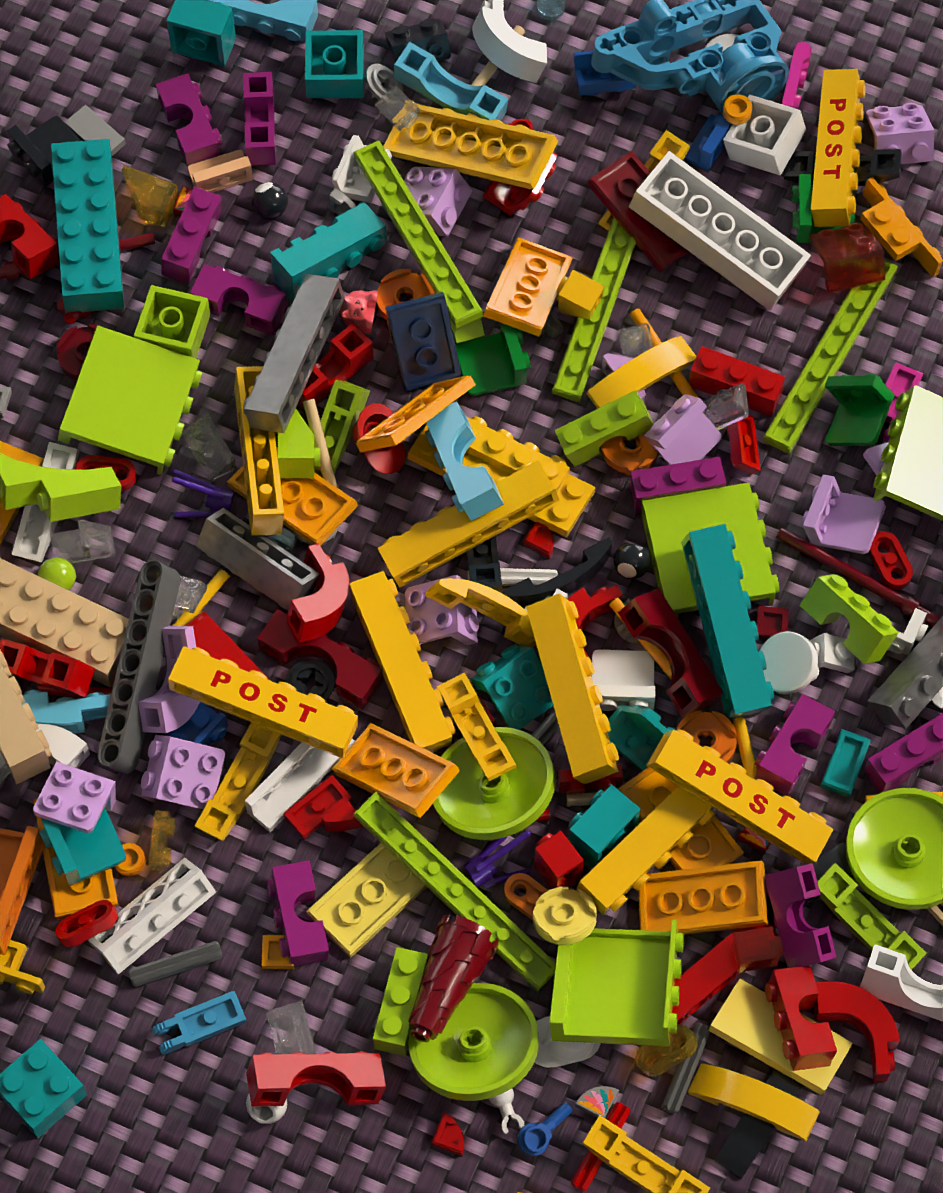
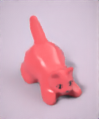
M353 291L344 297L338 314H340V318L347 327L354 323L363 333L371 334L378 292Z

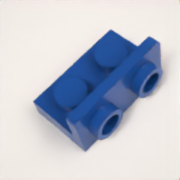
M711 114L690 146L685 160L710 172L725 147L723 139L732 123L728 122L721 114L717 116Z
M200 702L194 714L185 724L168 732L165 736L210 746L213 742L218 743L227 733V718L222 712L217 714L205 703Z

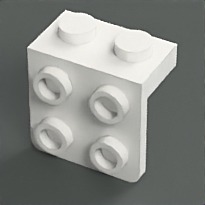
M595 650L593 652L592 664L595 673L592 675V680L602 695L601 710L613 711L619 705L630 707L636 705L641 709L646 707L654 709V659L647 651Z

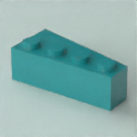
M363 202L335 217L331 226L327 227L322 224L316 227L309 238L302 240L298 237L290 241L289 245L291 247L282 252L279 248L271 251L273 281L293 302L296 289L302 284L306 274L337 278L348 267L356 266L369 252L379 250L387 240L386 225Z

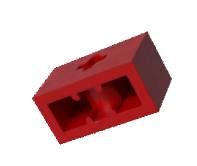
M562 831L555 835L549 833L537 842L534 869L549 889L558 887H569L570 889L582 880L584 859Z

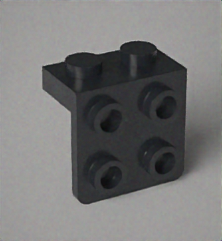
M58 116L52 117L27 135L17 125L7 130L9 138L7 146L14 157L20 158L29 174L33 178L37 177L45 187L54 182L51 144L80 141Z

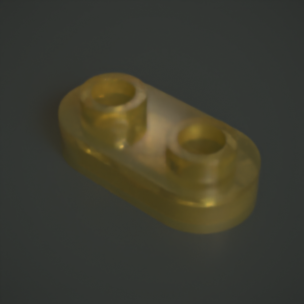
M155 811L149 855L150 872L163 873L164 867H170L172 849L167 848L168 836H174L175 818H170L169 811Z
M677 1025V1032L670 1033V1046L642 1045L636 1053V1065L647 1076H659L695 1053L698 1046L697 1036L687 1026ZM659 1058L658 1062L653 1064V1061Z

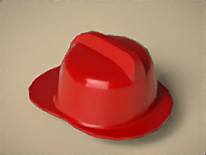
M372 403L361 411L352 430L355 445L357 440L393 414L387 406L381 403ZM403 441L395 446L364 452L368 463L376 471L383 474H393L400 470L406 455Z

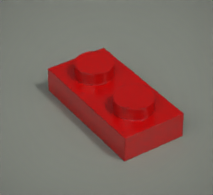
M738 409L727 412V433L730 439V459L733 467L750 475L761 471L754 417Z
M617 765L619 772L587 784H583L575 779L571 769L559 770V793L566 792L568 795L583 794L585 790L596 789L598 791L602 789L605 792L611 784L615 788L621 787L623 778L622 767Z
M331 775L283 814L288 823L305 840L323 825L322 816L345 802L349 801L351 803L353 800L351 795Z

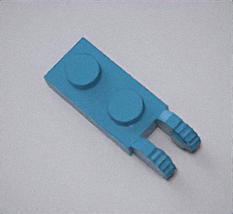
M231 991L174 1014L175 1017L156 1024L152 1031L154 1036H162L179 1027L181 1036L165 1041L159 1046L161 1054L165 1055L177 1051L185 1045L186 1047L245 1024L247 1020L235 991Z

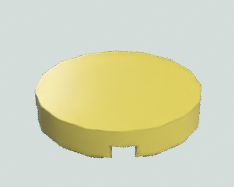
M569 887L550 889L541 895L535 903L536 906L532 916L533 924L537 933L551 943L570 945L580 942L589 936L596 926V906L593 899L583 890H569Z

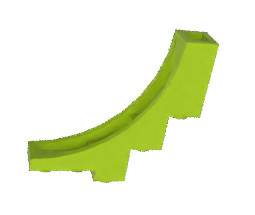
M0 453V500L5 510L38 504L39 509L45 511L49 521L54 522L120 509L121 484L112 467L89 470L57 469L18 461Z

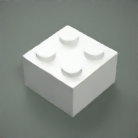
M749 94L748 98L752 103L750 119L744 124H732L723 139L729 159L781 176L806 131L801 110Z

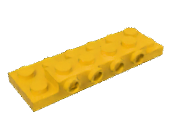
M406 101L383 147L384 149H389L393 157L439 168L457 169L460 173L534 190L558 140L555 135L530 130L523 125H508L497 119L486 120L471 113L464 115L455 113L448 108L438 109Z
M473 416L471 419L467 417L476 440L466 450L462 465L467 467L484 466L492 479L496 480L500 477L506 478L517 472V469L525 463H533L539 460L560 500L528 517V519L534 522L538 521L546 525L548 529L567 538L594 495L595 486L570 475V467L567 466L563 458L557 455L548 457L540 453V449L530 442H526L523 445L515 441L510 432L504 429L495 431L487 427V423L480 417ZM426 425L409 450L408 459L443 476L447 471L445 468L441 469L436 461L434 452L438 450L436 446H431L426 437L425 431L429 429Z

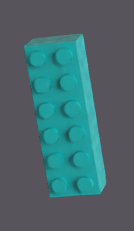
M110 139L52 143L60 270L65 313L123 309L125 307Z
M726 524L691 531L682 540L681 544L715 678L723 691L720 697L725 716L729 720H733L738 717L762 713L772 706L771 700H774V691L771 683L765 681L763 670L767 669L766 660L763 652H758L755 640L759 639L758 629L755 621L750 622L748 610L751 609V602L748 592L742 591L740 580L743 579V571L740 562L734 560L732 550L736 548L733 533L732 531H727Z

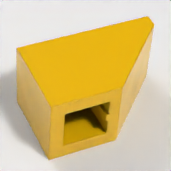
M572 270L569 278L564 276L557 287L556 292H558L556 300L558 301V312L590 320L604 295L605 286Z

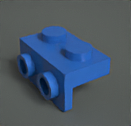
M593 50L574 53V78L579 95L593 96L604 92H624L629 89H636L635 84L610 72L600 73L596 71L591 65Z

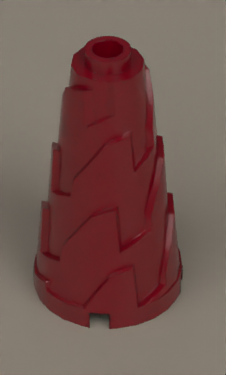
M450 915L443 916L436 926V934L429 950L419 993L408 1020L409 1027L412 1030L411 1035L421 1042L427 1043L429 1040L436 1039L438 1033L442 1034L455 1009L465 998L475 979L482 974L489 960L493 959L499 945L497 938L492 943L489 941L492 933L485 927L457 915L453 923L448 922Z

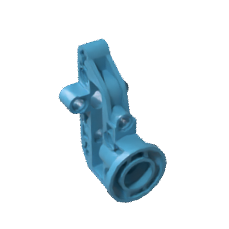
M650 0L642 7L638 21L613 29L597 37L591 58V65L596 71L600 73L610 72L645 90L677 87L680 93H686L688 97L706 90L722 114L724 102L729 96L740 94L748 98L750 94L772 101L784 88L789 78V68L776 52L781 29L760 0H694L669 9L664 0ZM750 23L755 29L735 37L733 45L723 52L722 45L717 43L692 52L686 58L672 63L669 62L670 53L673 50Z

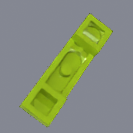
M836 863L817 881L821 894L819 896L837 918L871 951L874 945H878L904 954L911 970L927 954L905 931L899 932L856 889L858 884Z

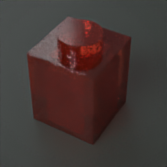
M773 926L734 933L732 945L739 973L777 966L779 955H783V946L780 936L774 935Z

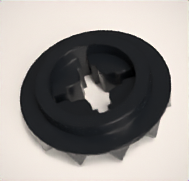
M307 659L296 663L289 670L286 676V683L294 686L297 692L305 695L309 693L316 694L325 701H328L330 695L334 692L335 677L330 667L325 663L315 659ZM314 673L315 683L320 686L312 687L311 691L306 693V685L301 682H308Z

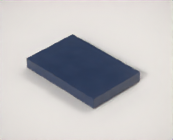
M443 292L385 307L401 382L405 392L462 376Z

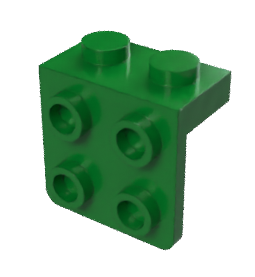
M799 174L797 185H792L791 202L796 203V211H792V228H796L797 243H853L856 236L855 214L850 215V226H814L811 213L813 191L811 189V174Z
M500 323V333L463 341L455 345L462 376H471L476 384L467 391L470 396L526 384L527 370L531 369L528 353H522L520 344L523 343L521 330Z
M875 374L828 376L824 387L840 404L827 434L826 442L830 446L874 445L878 440L895 394Z

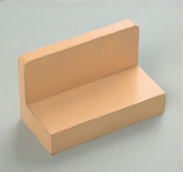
M236 150L188 166V172L193 185L212 193L253 180L249 158L244 156L242 150Z

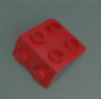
M552 153L534 190L491 180L482 197L510 216L518 210L523 211L531 201L535 203L541 197L544 191V187H542L544 180L548 179L556 169L554 161L557 154Z

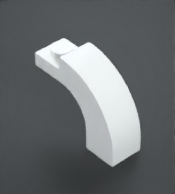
M484 0L472 26L473 35L480 50L492 63L505 72L520 79L537 83L547 64L546 44L521 36L507 24L503 13V0Z
M37 724L39 729L35 731L42 730L53 755L48 758L49 763L55 765L57 761L78 768L90 755L87 743L72 732L55 725ZM0 752L1 784L11 772Z

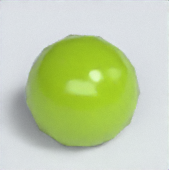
M53 557L45 560L39 567L38 576L70 591L75 584L76 571L73 565L66 559Z

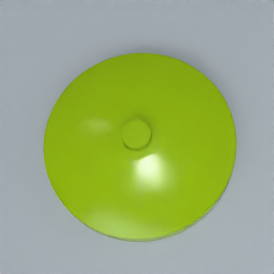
M494 727L516 763L517 768L491 781H488L464 738L459 739L444 752L441 757L456 764L460 770L433 802L438 816L448 828L457 834L471 839L494 840L522 831L542 815L554 794L556 783L555 769L546 748L529 733L514 728Z
M897 788L887 790L872 797L856 812L849 826L846 838L847 862L858 884L876 900L892 907L907 910L926 909L943 903V797L917 788Z
M473 983L465 998L455 1009L442 1034L438 1033L436 1039L425 1043L415 1039L411 1035L412 1030L410 1029L408 1041L413 1067L419 1078L430 1089L451 1099L477 1101L492 1098L510 1090L528 1074L538 1054L539 1032L533 1012L517 994L498 985Z

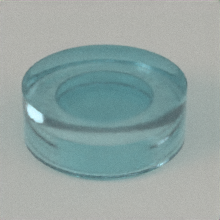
M537 0V12L543 19L556 20L564 14L565 0Z
M283 527L282 534L267 535L268 539L288 550L293 549L298 540L293 533Z

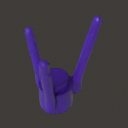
M172 470V474L177 476L172 477L173 483L206 494L205 507L211 508V511L175 512V518H208L222 508L229 512L231 511L234 492L214 486L179 470Z
M525 831L488 857L507 837L495 839L479 855L469 860V864L464 866V869L472 883L477 888L484 885L486 890L496 884L506 882L514 874H530L531 870L526 868L493 878V875L497 873L493 862L528 838L531 832Z

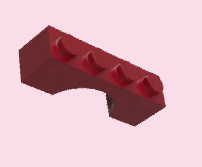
M660 589L633 598L618 612L633 639L644 640L655 645L667 657L670 663L672 679L666 693L681 717L707 707L723 694L722 689Z
M277 609L257 638L259 650L284 665L293 659L303 656H313L326 661L332 666L337 675V695L363 710L383 681L380 665L369 657L363 659L356 655L354 650L343 642L337 644L330 640L327 634L299 643L286 622L288 612L285 614Z

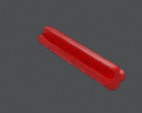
M616 1102L606 1119L622 1129L630 1114V1108L623 1103ZM588 1150L571 1180V1185L578 1191L586 1192L603 1161Z

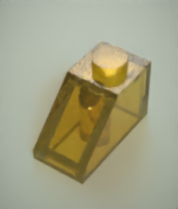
M124 165L122 168L124 185L138 217L147 224H158L165 227L179 196L177 184Z

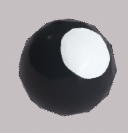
M267 182L255 189L252 196V206L255 212L262 218L274 219L280 217L286 211L288 195L285 189L278 183Z
M623 543L615 551L613 563L616 571L621 576L627 579H636L648 572L652 557L650 550Z

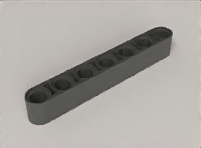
M157 560L146 562L139 574L98 749L99 762L123 774H129L134 771L139 762L145 732L142 729L138 702L153 696L155 693L165 650L162 628L168 627L171 624L180 585L179 573Z

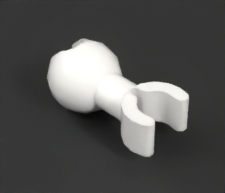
M512 1088L498 1096L489 1098L491 1104L500 1109L503 1117L501 1130L505 1135L509 1132L507 1129L508 1116L518 1123L520 1129L524 1126L523 1119L515 1114L511 1104L514 1098Z

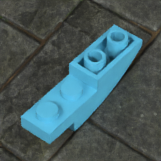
M30 690L22 695L25 700L22 705L25 703L29 704L37 724L55 725L73 734L85 733L84 721L106 718L111 694L105 695L104 693L97 692L87 695L86 698L79 699L62 697L57 699L56 702L51 703L47 692Z

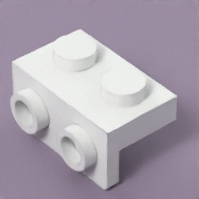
M353 135L349 144L344 148L343 157L338 168L333 172L332 183L336 189L344 193L351 200L371 203L375 192L353 154L354 151L367 145H363L359 136ZM385 149V151L387 152L388 156H389L390 159H391V158H392V155H391L390 150H389V149Z

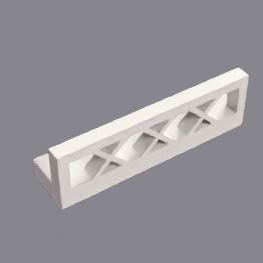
M351 740L348 749L352 746L355 740ZM301 743L245 800L247 813L270 833L284 819L283 813L305 797L340 760V757Z
M183 858L118 913L117 921L111 929L88 939V942L103 955L111 968L117 974H120L213 896L216 891L202 870L186 858ZM189 871V872H187L183 877H181L180 879H177V878L180 877L184 872ZM158 894H161L158 898L152 900ZM134 914H137L134 918H132L131 920H128V919H129L130 917H132ZM109 935H112V936H111L110 938H108L104 943H101V942H102L105 938H107Z

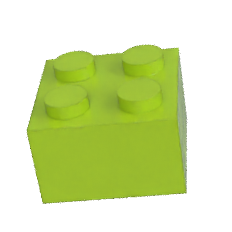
M151 285L134 333V338L197 358L211 315L208 298Z

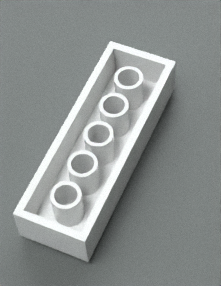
M670 151L636 190L629 205V208L768 310H771L803 270L811 254Z

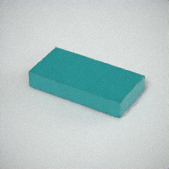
M841 729L820 787L850 798L871 739Z

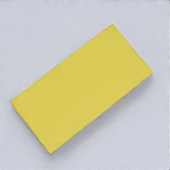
M380 843L306 911V914L314 922L323 920L325 933L352 958L425 890L427 886Z
M742 979L738 980L708 1030L821 1096L825 1093L853 1044L851 1041L831 1031L837 1048L831 1065L828 1067L793 1071L790 1060H787L783 1054L781 1031H777L775 1028L772 1002L769 1003L767 1001L765 992ZM800 1013L802 1017L807 1021L817 1023L816 1021Z

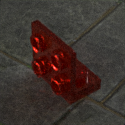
M851 223L850 226L835 230L826 229L818 234L810 235V243L824 262L825 286L829 293L885 280L883 248L864 223Z

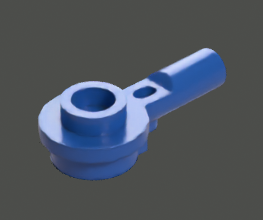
M564 1102L542 1123H528L524 1125L517 1136L518 1146L521 1151L530 1156L540 1155L545 1152L552 1138L551 1131L573 1112L572 1108Z

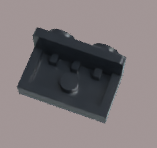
M425 19L420 24L397 26L392 31L385 32L386 42L393 54L394 63H396L409 42L432 54L437 62L451 58L448 34L440 19Z

